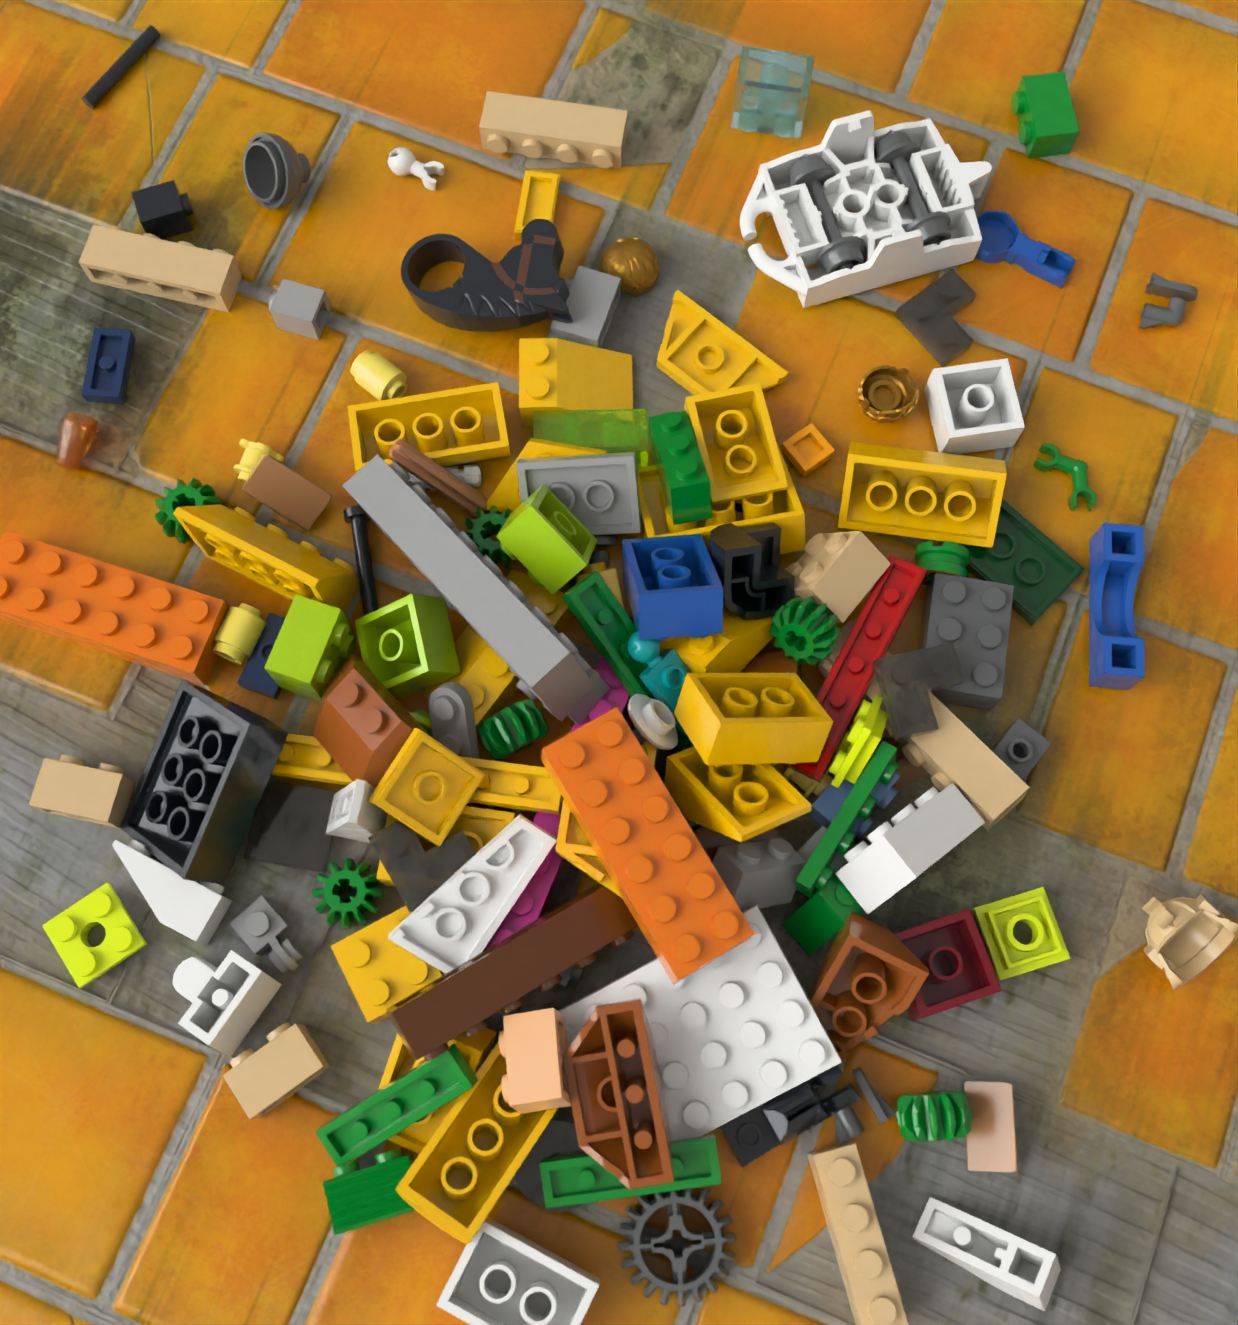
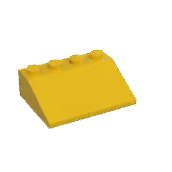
M778 443L777 446L788 483L787 490L715 505L711 504L712 518L673 525L656 466L651 465L637 468L643 537L701 534L709 552L711 530L719 525L732 523L736 527L741 528L775 523L781 527L779 554L804 550L805 513ZM735 503L742 504L743 513L735 511Z
M221 504L177 507L173 513L206 557L293 601L295 594L339 608L345 613L360 588L359 581L354 573L355 569L350 564L339 558H335L333 562L321 556L322 552L306 541H301L300 544L289 540V535L279 527L272 524L264 527L255 522L256 518L239 507H235L233 511Z

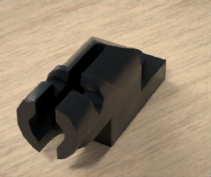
M838 1065L719 1127L741 1167H744L778 1145H784L857 1101L852 1088L847 1089V1087L826 1098H820L817 1090L821 1086H825L844 1075Z

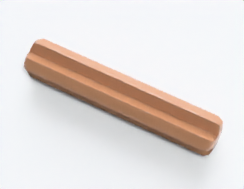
M398 439L388 451L390 460L395 461L400 467L472 516H477L476 510L478 508L483 511L486 509L487 499L485 496L404 440Z

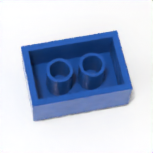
M701 534L622 540L623 584L639 640L657 639L658 641H664L669 637L680 636L703 638L710 634L723 633V586Z

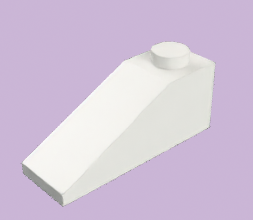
M357 779L334 794L326 834L371 844L382 840V835L385 834L388 813L368 801L375 790L371 784Z
M932 1197L929 1198L913 1235L914 1240L999 1290L1045 1311L1061 1270L1055 1253Z

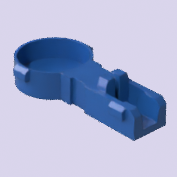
M1002 210L986 211L976 217L983 239L975 256L977 259L987 263H998L1001 261H1006L1010 264L1015 263L1023 267L1024 271L1059 288L1063 286L1076 262L1071 255L1040 241L1036 242L1028 238V235L1019 231V227L1011 217V214Z

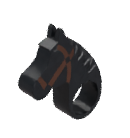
M534 219L530 221L522 231L521 244L513 247L498 263L491 262L462 239L451 234H434L419 240L408 250L402 261L401 277L415 304L431 319L445 326L466 331L488 332L526 327L545 319L563 323L573 322L566 305L570 293L565 280L559 277L564 247L556 227L549 220ZM446 261H457L465 264L462 272L463 278L459 277L452 284L453 288L448 287L440 291H424L420 289L422 278L435 265Z

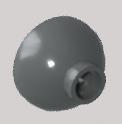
M258 133L250 139L243 157V173L247 187L255 199L268 209H278L290 204L299 194L302 183H306L310 178L311 169L307 157L302 153H297L290 142L277 134Z

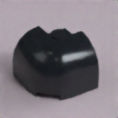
M727 523L711 530L709 536V555L723 586V606L743 619L774 617L775 612L782 605L793 599L795 576L779 565L781 527L775 523L741 528L736 527L732 523Z

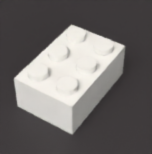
M953 783L941 792L932 787L914 801L918 809H915L910 803L891 818L894 827L886 821L867 836L868 840L872 843L868 846L863 840L844 855L849 863L835 874L867 914L909 884L985 823Z
M487 1217L470 1244L466 1245L436 1306L470 1325H581L599 1287L600 1278Z

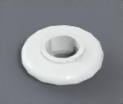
M633 695L629 700L628 710L630 718L639 733L650 744L659 749L671 750L677 746L676 721L670 709L663 702L651 699L646 695Z

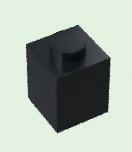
M174 180L131 192L140 223L146 233L153 234L160 239H166L193 231L189 219L190 215L195 214L187 192L180 193Z

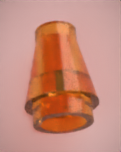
M68 411L65 419L60 420L58 456L55 464L70 470L79 471L82 460L99 433L96 430L98 421L91 417Z

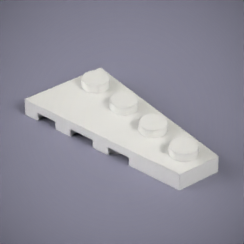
M519 814L388 934V939L445 974L480 954L556 843V837Z

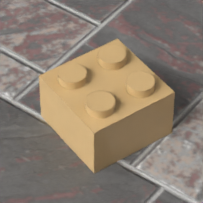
M861 531L816 534L806 543L804 547L805 553L800 559L790 564L785 570L795 576L793 598L798 595L804 600L813 596L817 605L820 606L827 603L826 611L828 614L838 616L836 623H844L891 563Z

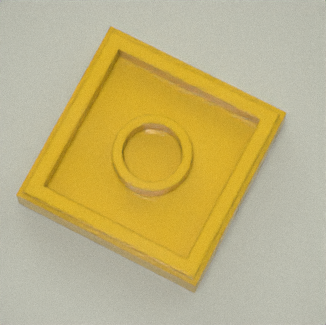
M415 728L368 801L440 847L486 774L421 729Z

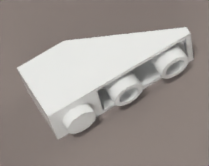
M132 839L129 846L115 840L112 844L113 848L159 922L196 942L208 945L232 903L230 899L221 895L225 887L217 883H197L192 880H184L167 865L152 859V853L144 848L145 845Z

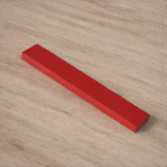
M891 554L887 559L891 563L890 566L873 586L816 696V700L833 720L818 762L783 763L784 766L821 783L927 574L926 569Z

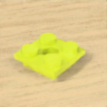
M875 695L871 703L863 700L853 719L854 724L850 731L846 732L829 766L828 772L834 774L831 785L839 788L843 779L855 784L876 749L889 713L880 709L882 697Z
M108 882L42 925L79 988L85 987L147 945ZM102 924L106 931L105 939L100 945L92 947L88 942L89 931L94 926Z
M1044 887L972 909L998 981L1071 959ZM1016 922H1024L1031 928L1032 939L1029 944H1021L1015 939L1013 927Z

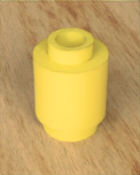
M363 351L357 356L351 366V374L355 377V382L379 401L400 398L407 390V375L378 352Z
M240 603L239 607L230 606L215 635L214 641L216 644L212 651L225 660L241 665L245 657L249 658L266 625V622L260 618L262 612L244 603Z

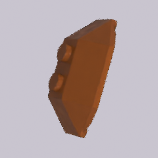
M352 654L325 686L313 736L353 782L357 779L364 780L376 788L413 730L418 728L426 734L428 733L359 657Z
M641 998L596 1006L563 1055L579 1147L603 1168L620 1179L619 1181L629 1190L672 1183L675 1181L668 1114L653 1035Z

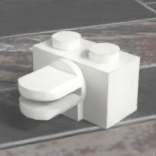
M232 950L218 968L202 958L190 957L177 967L173 975L172 983L176 991L192 1002V1005L178 1024L208 1046L231 1057L282 984Z

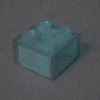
M743 46L736 82L731 128L741 129L745 132L774 134L784 138H800L815 56Z

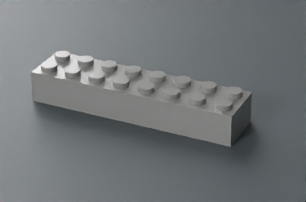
M377 454L342 485L344 489L553 715L559 719L595 686L586 674L591 668L589 664L578 653V649L562 632L558 633L552 627L553 624L537 606L533 607L526 600L527 597L511 580L507 581L497 565L487 555L483 556L478 551L479 548L464 531L460 532L450 517L440 507L436 508L432 504L433 501L418 484L414 485L409 481L410 477L395 461L388 465Z

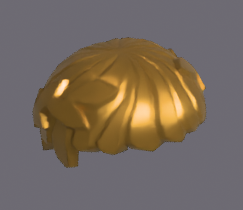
M625 237L618 239L617 242L610 245L603 252L600 260V272L620 277L621 291L631 293L635 297L640 296L642 293H648L651 288L655 287L660 277V266L655 250L649 243L639 238Z
M889 365L878 366L867 371L859 383L860 386H858V402L863 413L870 419L879 422H892L911 413L919 399V386L913 382V377L908 375L909 371L906 368L897 370L896 367H890Z

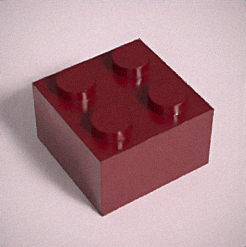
M970 908L894 934L929 969V975L907 1009L912 1021L1002 991Z

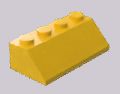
M850 442L838 528L993 548L1007 475L1005 461Z
M512 570L506 577L508 582L511 580L527 597L526 600L533 607L537 606L553 624L552 627L558 633H561L573 618V613L561 598L564 595L561 591L558 590L552 595L546 588L538 587L528 574ZM468 625L454 643L461 674L421 690L419 693L429 699L431 693L446 682H455L462 685L471 696L476 733L480 736L478 732L480 725L485 722V719L492 717L496 712L502 710L518 689L516 684L520 679L508 669L509 666L482 637Z

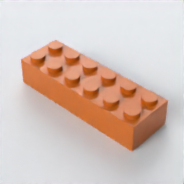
M5 530L0 541V619L204 686L207 685L219 657L212 651L216 644L214 638L229 609L224 600Z
M618 707L541 749V761L673 985L755 935Z

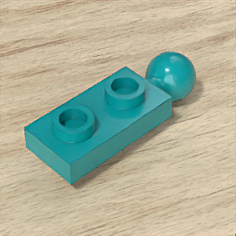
M635 632L629 638L628 652L635 661L647 663L648 665L639 677L655 699L663 702L674 715L686 674L691 673V671L674 649H665L660 654V641L657 639L639 640L638 633ZM675 717L676 726L685 738H689Z

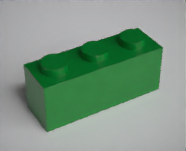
M666 412L662 415L648 417L652 456L673 525L712 518L710 480L687 412Z

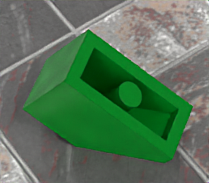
M836 875L829 881L823 891L819 890L782 926L807 955L810 956L842 928L851 911L858 914L863 908Z

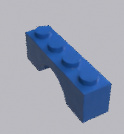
M1103 523L1089 539V687L1129 690L1145 677L1144 639L1138 636L1133 618L1136 582L1144 564L1143 526Z

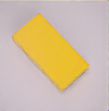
M525 170L514 230L515 239L522 240L521 235L524 227L534 219H546L554 224L561 183L560 174Z

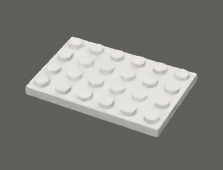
M757 904L742 912L755 935L673 985L658 958H655L558 1010L566 1019L569 1048L596 1006L641 998L653 1035L668 1114L671 1141L701 1137L842 1062Z

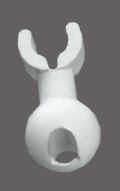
M405 147L394 148L389 154L388 166L394 174L398 176L413 174L422 178L423 185L427 189L436 191L437 181L428 175L438 174L441 177L444 176L443 164L437 161H431L426 164L416 160L413 152Z

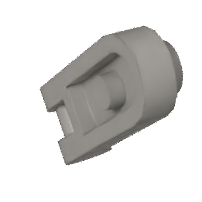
M446 682L434 690L429 697L428 706L433 738L458 756L480 759L471 696L466 688L459 683Z

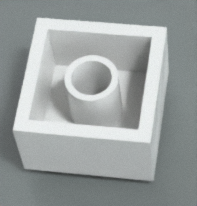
M1008 358L934 368L932 370L924 392L939 453L958 455L1014 446L1025 425Z

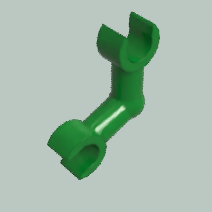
M1042 444L1039 452L1048 454L1052 461L1047 462L1037 459L1034 467L1043 472L1054 468L1071 474L1073 493L1068 499L1069 509L1073 512L1077 506L1076 497L1080 496L1087 500V507L1090 511L1095 505L1097 497L1095 492L1088 486L1087 463L1061 455L1058 448L1053 444Z

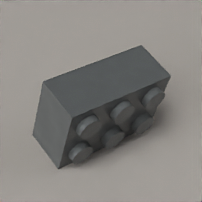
M935 572L926 586L914 677L942 703L990 711L1002 699L1014 585Z

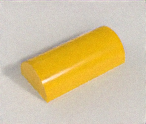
M498 382L347 406L356 473L377 454L388 465L393 463L389 459L388 451L398 439L404 440L442 467L511 456Z
M499 1041L476 1072L477 1083L460 1095L395 1188L401 1198L417 1212L449 1235L466 1244H470L559 1109L555 1108L522 1114L509 1106V1102L505 1101L502 1092V1076L507 1074L506 1057L504 1058L500 1052Z

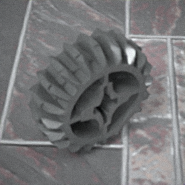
M703 1187L697 1197L692 1196L694 1188L684 1189L683 1193H678L677 1190L669 1191V1193L663 1195L662 1192L654 1193L656 1198L651 1201L648 1200L646 1195L636 1196L639 1203L643 1206L642 1210L639 1212L630 1205L625 1209V1213L635 1219L634 1224L626 1222L619 1224L620 1232L631 1235V1240H622L617 1243L619 1251H632L631 1256L621 1261L622 1268L638 1267V1270L631 1276L630 1282L635 1286L646 1278L648 1283L643 1291L645 1297L650 1298L656 1287L661 1288L660 1303L662 1305H667L669 1302L671 1291L677 1292L678 1305L680 1307L685 1306L686 1297L684 1291L692 1290L694 1299L699 1303L703 1301V1295L699 1289L700 1285L705 1283L713 1293L718 1290L717 1284L711 1278L714 1272L722 1278L729 1276V1271L720 1265L719 1262L721 1258L728 1261L735 1260V1253L729 1249H724L723 1243L735 1242L736 1234L733 1232H722L721 1228L728 1226L733 1220L729 1214L716 1218L715 1213L722 1208L723 1202L717 1198L707 1206L705 1201L710 1193L707 1187ZM680 1204H686L699 1210L707 1218L712 1231L701 1232L686 1228L683 1224ZM667 1205L668 1220L665 1229L660 1233L650 1234L648 1237H640L643 1226L651 1214ZM676 1229L680 1230L683 1238L691 1240L688 1243L682 1244L680 1253H674L671 1245H664L663 1243L665 1240L672 1238V1231ZM712 1246L710 1256L705 1265L695 1274L686 1277V1263L689 1255L695 1250ZM652 1251V1253H663L671 1260L673 1279L663 1277L653 1271L645 1262L641 1252Z

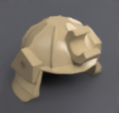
M1201 894L1196 899L1179 897L1162 903L1153 897L1142 907L1150 915L1145 932L1148 945L1143 950L1161 970H1165L1167 979L1170 980L1174 990L1183 988L1197 978L1238 938V924L1224 918L1225 915Z

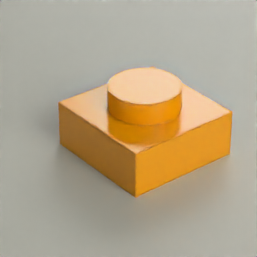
M812 422L784 441L780 449L803 477L828 461L835 453V449Z

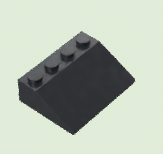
M181 680L119 828L137 842L145 845V849L184 880L225 884L262 794L267 787L279 754L283 749L288 732L261 715L192 682Z

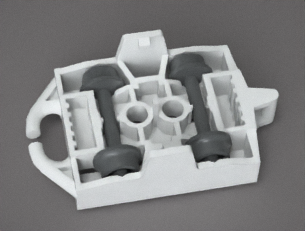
M870 110L838 118L831 122L820 145L792 152L759 165L758 175L740 216L739 222L742 237L745 241H749L757 236L754 223L755 218L759 214L766 212L767 216L773 217L788 258L784 261L771 259L766 255L760 243L751 245L748 248V252L757 268L797 292L803 308L974 261L983 240L974 211V200L980 198L992 170V165L987 161L960 163L949 143L945 144L930 118L922 121L899 123L874 130V116ZM815 263L819 266L810 270H806L805 267Z

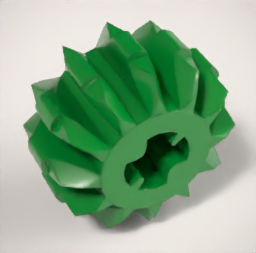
M178 478L177 488L172 490L164 486V493L167 497L155 499L156 506L160 510L155 514V518L160 525H163L162 531L168 537L173 538L176 536L179 543L184 545L190 539V535L173 513L176 508L223 505L219 497H215L216 492L210 485L206 484L203 486L195 478L188 485Z
M494 504L491 506L489 514H485L482 509L478 508L476 510L478 520L466 518L464 523L467 531L464 532L479 548L478 551L483 556L487 555L496 565L502 562L503 566L509 569L511 567V560L502 550L500 540L493 542L488 537L494 535L498 539L496 536L512 511L508 508L502 514H499L498 507Z
M797 595L775 612L769 632L776 637L773 646L781 647L785 651L784 658L788 656L794 657L798 666L804 662L814 666L816 663L821 662L822 659L824 660L826 656L829 657L836 649L837 640L842 630L835 625L838 616L828 614L826 611L827 603L819 606L816 604L813 596L803 600Z
M526 699L507 706L505 709L496 712L492 717L485 719V722L478 728V732L485 750L490 753L492 758L503 760L521 753L523 750L541 741L548 734L549 727L542 710L537 707L533 700Z
M346 858L343 870H341L340 866L333 861L329 863V868L333 875L330 877L323 873L317 875V879L325 884V887L313 889L312 896L324 899L317 904L315 910L319 914L329 912L326 923L334 926L341 918L342 928L350 930L353 925L354 916L358 923L364 926L368 923L367 917L364 914L367 909L374 914L379 913L380 908L371 901L372 899L383 898L384 891L372 888L380 881L376 879L377 873L368 875L371 866L367 862L363 861L356 868L354 859ZM350 884L351 887L357 890L355 898L350 896L351 902L347 903L346 900L340 897L342 889L347 891L345 886Z
M931 1090L907 1093L897 1099V1125H900L901 1136L907 1140L937 1142L963 1138L971 1132V1107L968 1106L967 1095L960 1091Z

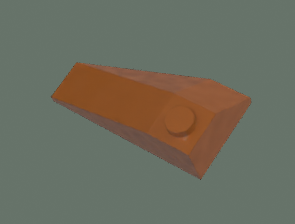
M852 911L850 912L832 943L807 994L841 1061H844L847 1058V1053L865 1038L869 1040L879 1032V1027L892 1016L896 1015L898 1017L909 1008L929 975V969L889 929Z

